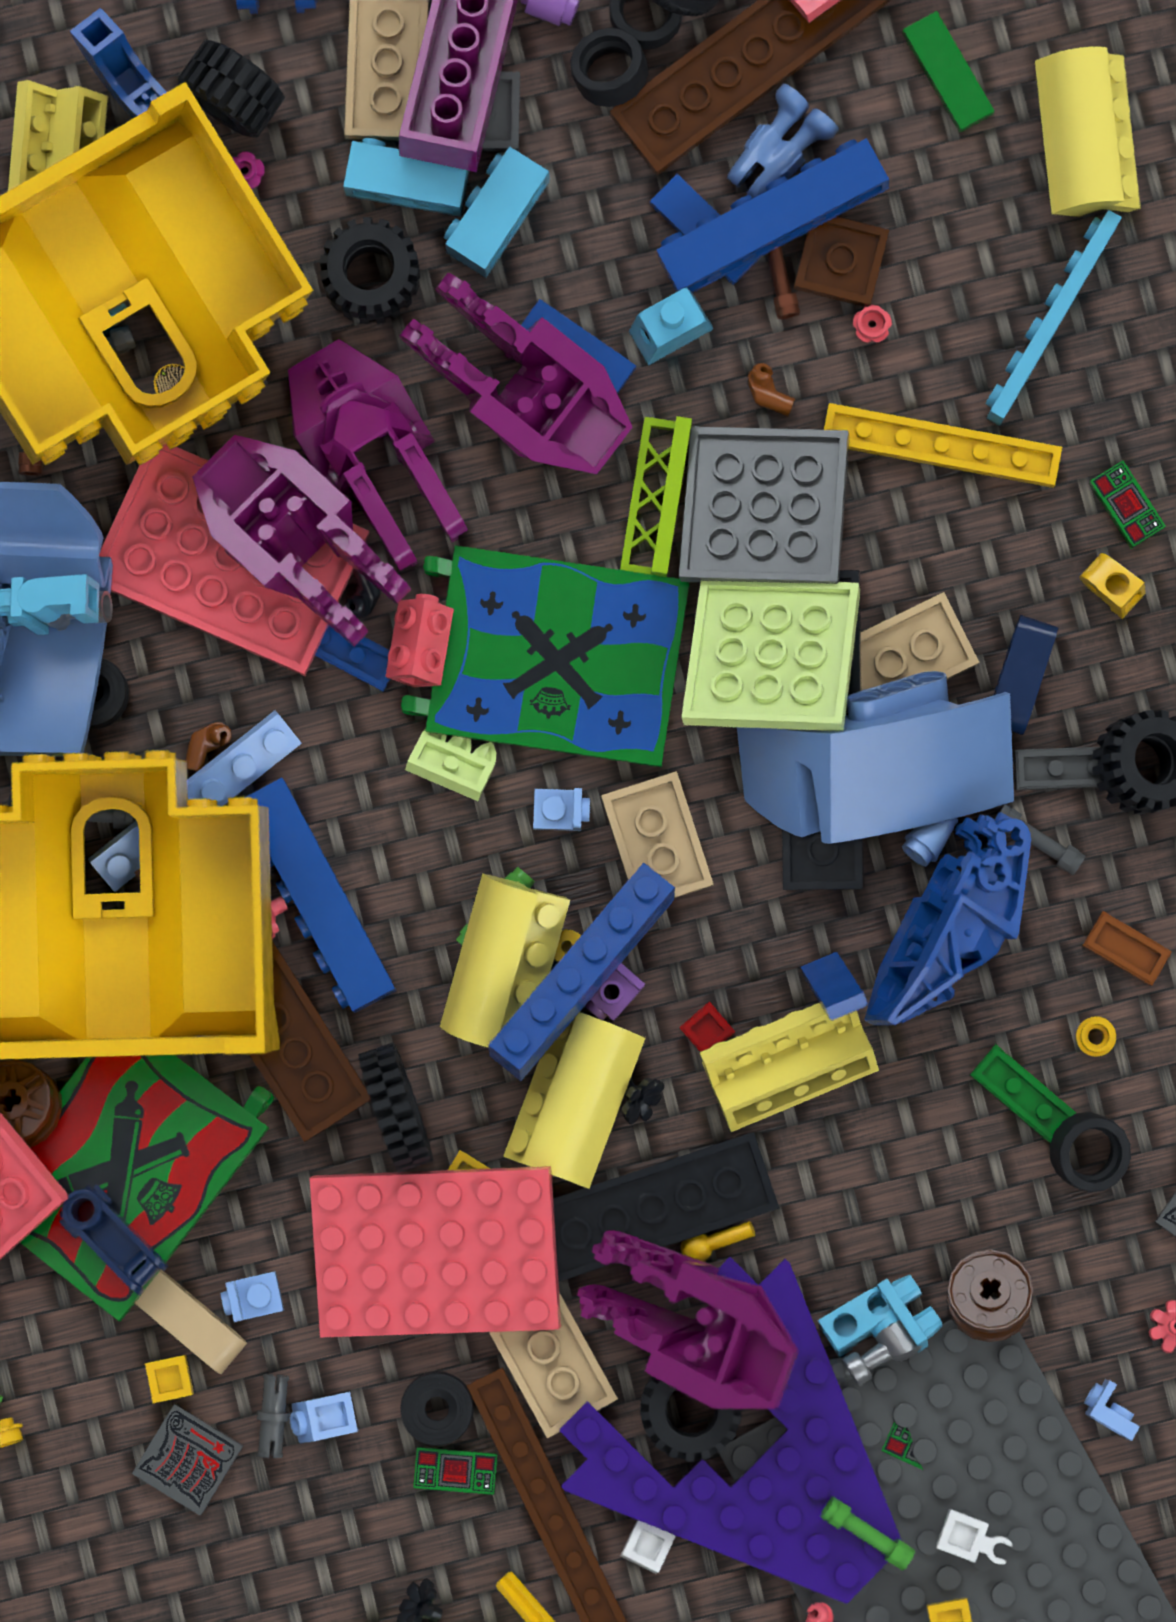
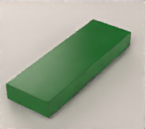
M937 11L902 30L905 40L959 133L994 114L995 110Z
M996 1044L969 1074V1076L1049 1144L1060 1124L1067 1118L1077 1114Z

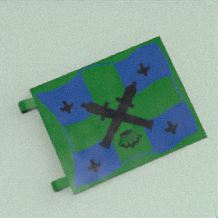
M457 545L454 548L453 561L436 556H426L423 568L427 576L450 578L445 606L453 608L454 611L441 686H432L430 700L411 695L403 696L401 709L404 714L427 716L425 731L429 733L662 768L689 582H681L678 578Z

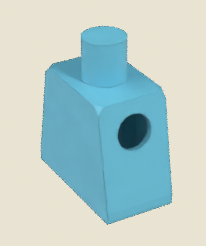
M686 287L640 312L634 320L629 333L645 361L650 365L713 330V327L694 294Z

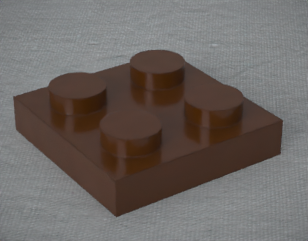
M835 217L808 231L794 290L863 307L871 306L889 229Z

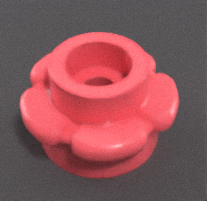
M877 305L865 306L853 318V327L857 330L856 336L866 343L870 341L878 343L886 339L889 334L888 328L892 325L889 313ZM870 321L876 323L874 328L869 327L868 323Z

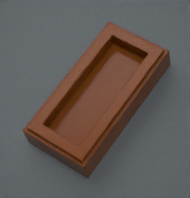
M1104 911L1100 913L1082 944V947L1150 987L1153 986L1172 953L1169 949Z

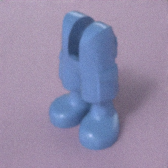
M785 83L778 88L775 94L779 109L771 125L759 124L750 138L747 139L743 153L727 177L735 186L740 187L760 164L765 170L756 178L747 192V195H751L752 198L766 192L765 187L772 181L786 176L787 179L790 178L804 163L805 159L802 152L810 144L817 140L832 139L839 130L830 117L819 109L813 108L790 141L782 140L787 131L809 109L805 98Z

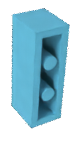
M363 138L362 142L352 141L343 185L346 196L461 217L470 171L399 156V149L385 147V142L377 139Z
M510 146L503 156L498 153L494 157L486 172L490 177L482 188L476 186L465 203V206L469 209L461 221L457 218L452 221L444 235V239L447 240L445 244L447 254L487 278L550 181L548 170Z

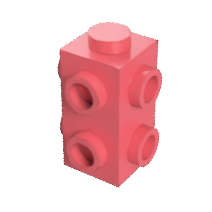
M416 594L415 599L401 600L398 603L394 618L395 624L391 647L388 653L385 677L414 688L441 686L454 609L440 604L438 597L429 594Z

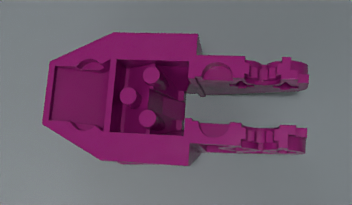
M447 273L435 288L437 293L505 353L504 356L508 359H514L521 367L498 395L496 387L500 382L497 379H492L490 376L487 377L469 363L467 358L461 353H455L435 338L434 332L424 324L421 325L418 321L412 319L399 335L401 340L470 400L469 412L488 426L518 457L589 474H598L633 428L605 367L543 317L526 330L499 307L480 299L465 280L462 281L453 274Z
M339 339L288 369L293 435L310 464L342 494L352 493L372 528L380 537L392 561L400 571L409 565L413 567L418 564L417 559L369 479L365 466L355 456V453L362 450V446L377 437L380 439L389 434L398 461L402 462L404 467H406L451 543L458 540L459 535L468 531L461 515L422 450L434 443L435 440L397 375Z
M234 435L192 476L210 534L224 548L226 554L249 571L266 588L301 600L352 646L355 647L369 633L368 630L346 606H341L325 587L302 567L325 543L330 546L338 558H343L394 603L398 604L411 591L410 586L389 563H383L368 547L367 543L353 531L351 501L296 450Z
M613 1230L604 1232L601 1243L595 1244L592 1249V1253L595 1254V1260L605 1265L621 1263L632 1267L630 1274L634 1275L633 1280L640 1284L649 1282L664 1290L665 1297L669 1298V1301L672 1303L689 1297H696L710 1306L700 1309L697 1312V1318L691 1319L614 1289L593 1284L579 1288L577 1296L580 1297L581 1316L586 1319L595 1317L601 1320L614 1321L612 1327L616 1328L614 1331L615 1335L651 1353L645 1369L646 1373L711 1408L775 1409L779 1407L798 1350L763 1288L758 1285L718 1276L719 1268L632 1235Z

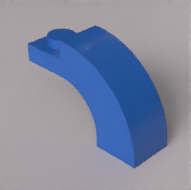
M101 8L70 30L75 43L91 68L132 119L147 111L151 101L167 93L137 57L128 43L124 32Z

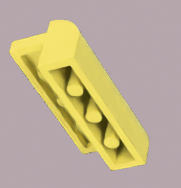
M1081 47L1060 51L1036 60L1035 68L1051 214L1081 217L1101 209L1123 212L1140 209L1124 57L1122 55L1108 54L1107 47Z
M30 80L17 82L8 191L104 136L108 96L80 86L57 90Z
M482 873L440 1024L443 1030L462 1040L488 1047L489 1043L550 973L570 899L530 889L520 882Z
M820 1003L800 1011H793L784 1018L764 1026L752 1028L743 1035L726 1042L716 1043L711 1048L700 1052L705 1072L731 1132L879 1071L873 1048L861 1026L857 1010L832 1021Z
M579 1012L539 1059L503 1157L530 1167L551 1166L553 1176L589 1189L645 1037Z

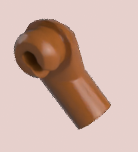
M764 363L754 365L748 374L747 382L754 401L759 406L788 417L795 398L776 391L772 379L773 371L769 365Z
M214 722L195 731L191 735L185 758L187 770L198 772L204 767L207 753L230 742L232 732L227 725L221 722Z

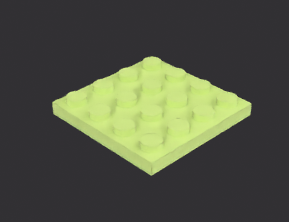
M701 581L681 717L683 724L694 726L843 731L860 599L859 583Z

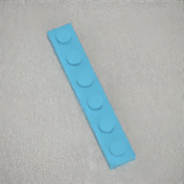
M1108 209L1103 220L1095 217L1084 235V238L1090 242L1083 254L1075 250L1064 269L1070 276L1063 287L1057 283L1055 284L1044 303L1051 307L1044 320L1038 317L1035 318L1025 335V338L1031 341L1024 354L1016 350L1005 371L1011 374L1004 387L996 384L985 404L991 407L987 416L988 420L999 426L1003 422L1122 219L1121 216Z

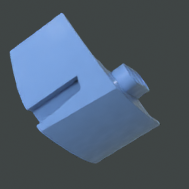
M0 482V589L11 588L12 578L24 577L26 580L34 578L87 574L99 583V591H108L111 594L113 571L111 557H99L104 537L92 516L79 501L61 484ZM0 616V756L48 755L64 757V754L84 753L99 681L107 623L83 624L75 618L70 620V624L65 630L59 631L48 625L49 634L37 635L25 626H12L9 624L7 616Z
M929 671L917 673L848 695V715L845 716L843 731L737 727L744 800L774 825L795 836L804 837L821 831L823 843L845 842L930 825L1014 801L1010 693L1003 692L958 705L949 702L947 676L943 672Z

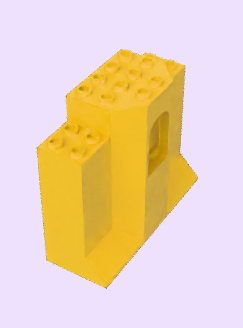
M186 82L151 101L147 111L0 196V413L32 465L40 460L43 461L44 465L55 461L65 454V450L68 448L67 444L76 439L79 445L98 435L101 428L105 429L126 465L137 461L139 466L157 456L165 445L168 446L169 450L176 448L190 439L189 436L194 433L193 431L198 428V425H201L203 430L211 427L224 418L223 416L228 413L227 410L232 407L233 403L239 400L242 405L261 393V390L266 387L264 381L271 372L252 342L270 332L269 329L275 325L273 321L281 318L282 322L286 323L304 311L303 308L308 305L306 300L313 292L312 287ZM126 301L130 303L131 306L111 317L109 311ZM148 305L181 356L185 367L180 381L171 389L158 394L144 393L135 386L103 334L107 329Z
M146 751L145 759H142V756L129 754V752L104 753V760H102V757H95V755H88V753L64 754V762H55L54 756L23 755V763H11L12 806L0 805V1059L207 1053L245 1054L267 1053L280 1050L273 994L269 807L258 805V799L228 798V806H218L217 800L188 799L187 761L176 759V753H170V751ZM116 809L127 812L136 819L139 827L140 893L86 894L84 829L86 822L92 815L103 810ZM125 901V909L102 910V902Z

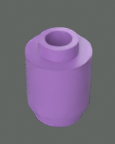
M521 0L520 3L526 5V14L558 26L561 23L571 26L580 0Z

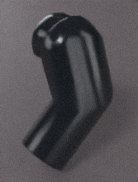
M353 568V574L358 587L351 599H347L345 606L356 618L361 619L372 613L381 595V591Z

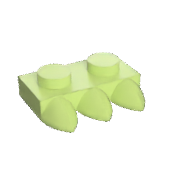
M424 729L408 759L405 770L479 801L496 762V750L493 743H485L475 749L473 753H470L471 739L453 736L448 742H445L447 735L429 733Z

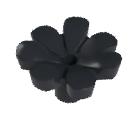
M645 1078L640 1085L636 1086L629 1081L624 1095L627 1101L622 1107L624 1118L629 1124H634L639 1116L644 1122L651 1118L653 1111L650 1105L655 1106L660 1102L662 1098L660 1093L664 1090V1083L657 1079Z
M425 1578L420 1586L415 1582L408 1586L406 1592L410 1599H404L399 1606L401 1613L397 1616V1622H421L424 1618L431 1622H438L441 1619L443 1610L433 1604L437 1596V1590L434 1589L435 1584L431 1580Z

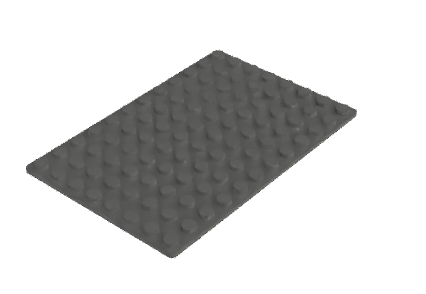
M992 1296L993 1300H996L997 1296ZM950 1319L943 1323V1327L932 1337L927 1339L928 1347L919 1353L916 1352L906 1360L896 1361L891 1359L871 1369L872 1378L860 1387L854 1379L838 1383L902 1542L915 1549V1554L903 1571L888 1562L848 1604L789 1581L807 1616L809 1614L807 1609L812 1604L825 1603L832 1609L833 1622H929L927 1604L966 1597L972 1622H1176V1614L1020 1332L1006 1340L985 1342L972 1339L959 1330L954 1321ZM776 1417L733 1439L719 1453L734 1482L787 1430ZM894 1421L900 1427H908L914 1444L912 1448L913 1456L921 1463L923 1470L881 1451ZM949 1508L988 1523L986 1536H1003L1010 1540L1012 1546H1008L1005 1543H997L993 1548L994 1555L1005 1559L1006 1563H994L985 1553L980 1551L974 1563L936 1548L935 1546Z

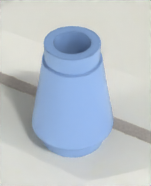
M954 818L914 828L905 836L906 842L902 845L903 851L921 866L926 867L931 861L936 862L954 826L958 823V819Z

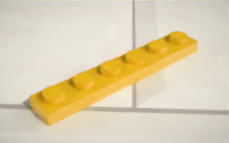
M832 403L828 404L824 430H848L850 450L1054 488L1056 484L1062 451L1060 446Z

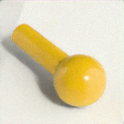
M751 1221L708 1236L701 1234L683 1240L681 1243V1253L705 1262L711 1256L712 1251L754 1237L755 1230Z

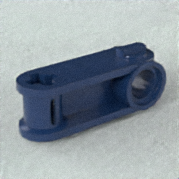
M88 1184L84 1189L76 1190L67 1196L68 1199L63 1202L62 1211L59 1213L62 1219L59 1223L75 1239L80 1236L137 1295L140 1296L144 1292L143 1286L159 1270L165 1271L169 1267L164 1259L110 1205L113 1200L99 1185L96 1184L94 1187H91ZM92 1201L95 1208L94 1215L88 1221L81 1222L78 1216L80 1206L85 1202Z

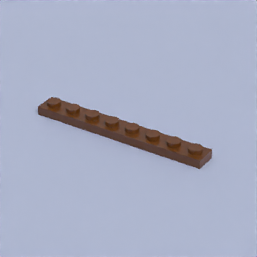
M502 1367L466 1385L581 1622H627L504 1368Z

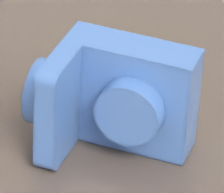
M574 788V790L535 789L533 830L581 831V822H589L590 798H582V788Z
M276 1271L226 1282L227 1291L221 1292L225 1315H232L234 1322L284 1311Z
M1104 1380L1102 1385L1095 1383L1084 1401V1404L1089 1406L1085 1415L1121 1437L1132 1441L1140 1426L1131 1422L1134 1414L1114 1402L1110 1408L1105 1406L1117 1384L1110 1380Z
M350 1392L292 1403L293 1412L290 1414V1425L294 1435L298 1437L299 1443L313 1442L358 1432Z

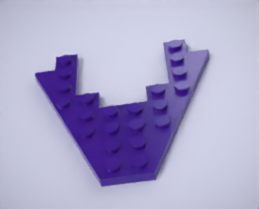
M728 1257L718 1267V1276L758 1285L731 1257ZM784 1258L758 1286L763 1288L798 1350L779 1407L768 1409L787 1430L730 1487L703 1459H700L672 1487L586 1401L559 1429L587 1458L561 1487L565 1491L848 1604L888 1561L884 1559L885 1554L842 1526L837 1529L822 1519L820 1515L827 1502L834 1496L852 1508V1514L893 1541L896 1538L901 1541L902 1539L792 1267Z

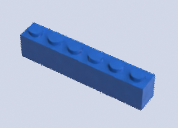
M866 138L860 142H857L856 139L847 141L835 150L836 154L824 161L821 158H816L801 167L802 173L790 179L783 176L769 183L765 187L766 192L754 198L751 195H747L738 199L730 206L732 210L718 217L714 213L704 217L696 223L697 228L689 233L682 235L681 232H677L665 238L661 242L662 247L656 251L658 259L675 291L678 292L687 287L693 293L888 190L889 178L868 139Z
M280 778L244 797L258 799V805L269 807L270 867L275 865L282 878L275 883L286 904L294 901L300 915L294 917L304 938L306 939L311 935L314 938L319 950L313 952V955L322 972L325 974L331 970L338 985L332 987V990L342 1009L350 1006L351 1010L356 1013L397 991L285 780Z
M643 863L489 1043L490 1057L518 1080L522 1081L672 904L675 896V887Z

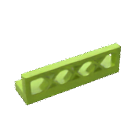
M676 416V421L651 417L644 418L620 570L667 577L690 437L691 418ZM651 428L674 431L672 446L658 455L649 443ZM648 450L654 459L645 464ZM670 454L669 465L667 467L665 463L662 461V459H664ZM658 463L667 475L666 484L652 493L643 482L644 472ZM642 488L648 497L639 503ZM662 493H664L663 502L661 506L656 498ZM652 502L661 514L660 521L646 532L636 519L637 512ZM636 527L641 536L633 541ZM658 531L655 545L650 536ZM644 540L654 551L652 568L629 564L631 550Z

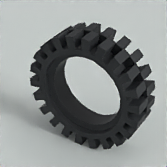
M394 1042L360 1053L358 1056L367 1086V1092L396 1171L400 1173L433 1162V1154L422 1121L423 1119L418 1109L410 1080L407 1077L406 1069Z

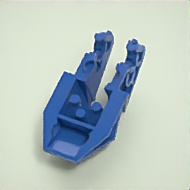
M1000 812L996 819L988 815H979L976 822L970 818H965L963 823L957 824L954 830L956 831L955 834L964 839V847L968 853L966 856H959L958 859L945 854L940 859L922 897L913 898L879 967L864 1021L871 1025H896L945 1001L951 1000L955 996L952 984L961 979L964 974L982 966L999 952L1005 938L1017 939L1020 930L1031 846V833L1023 821L1010 818ZM1012 831L1011 838L1015 840V844L1006 846L1005 832ZM974 834L987 836V845L990 848L980 849L982 842Z

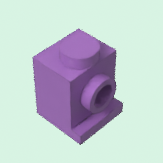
M621 963L584 1007L598 1019L604 1020L608 1017L614 1022L645 987V983ZM608 985H615L620 991L619 996L614 1000H609L604 995V989Z

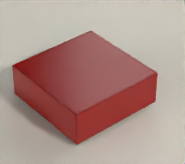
M710 1001L679 1027L699 1052L711 1048L716 1043L725 1042L735 1033L734 1029Z

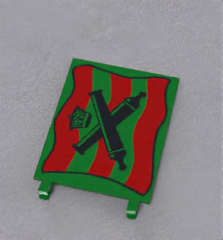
M174 1054L86 1057L60 1091L62 1095V1113L57 1127L46 1140L30 1149L68 1195L76 1190L84 1189L88 1184L91 1187H94L96 1184L99 1185L113 1200L110 1205L167 1262L269 1130V1127L257 1118L272 1104L274 1096L264 1087L258 1086L251 1093L245 1106L242 1107ZM92 1201L85 1202L80 1206L78 1216L81 1222L88 1221L94 1215L95 1208ZM62 1204L20 1243L121 1322L140 1296L131 1290L80 1236L75 1239L59 1223L62 1219L59 1214L62 1211ZM159 1271L143 1286L144 1291L155 1278V1276L159 1273Z

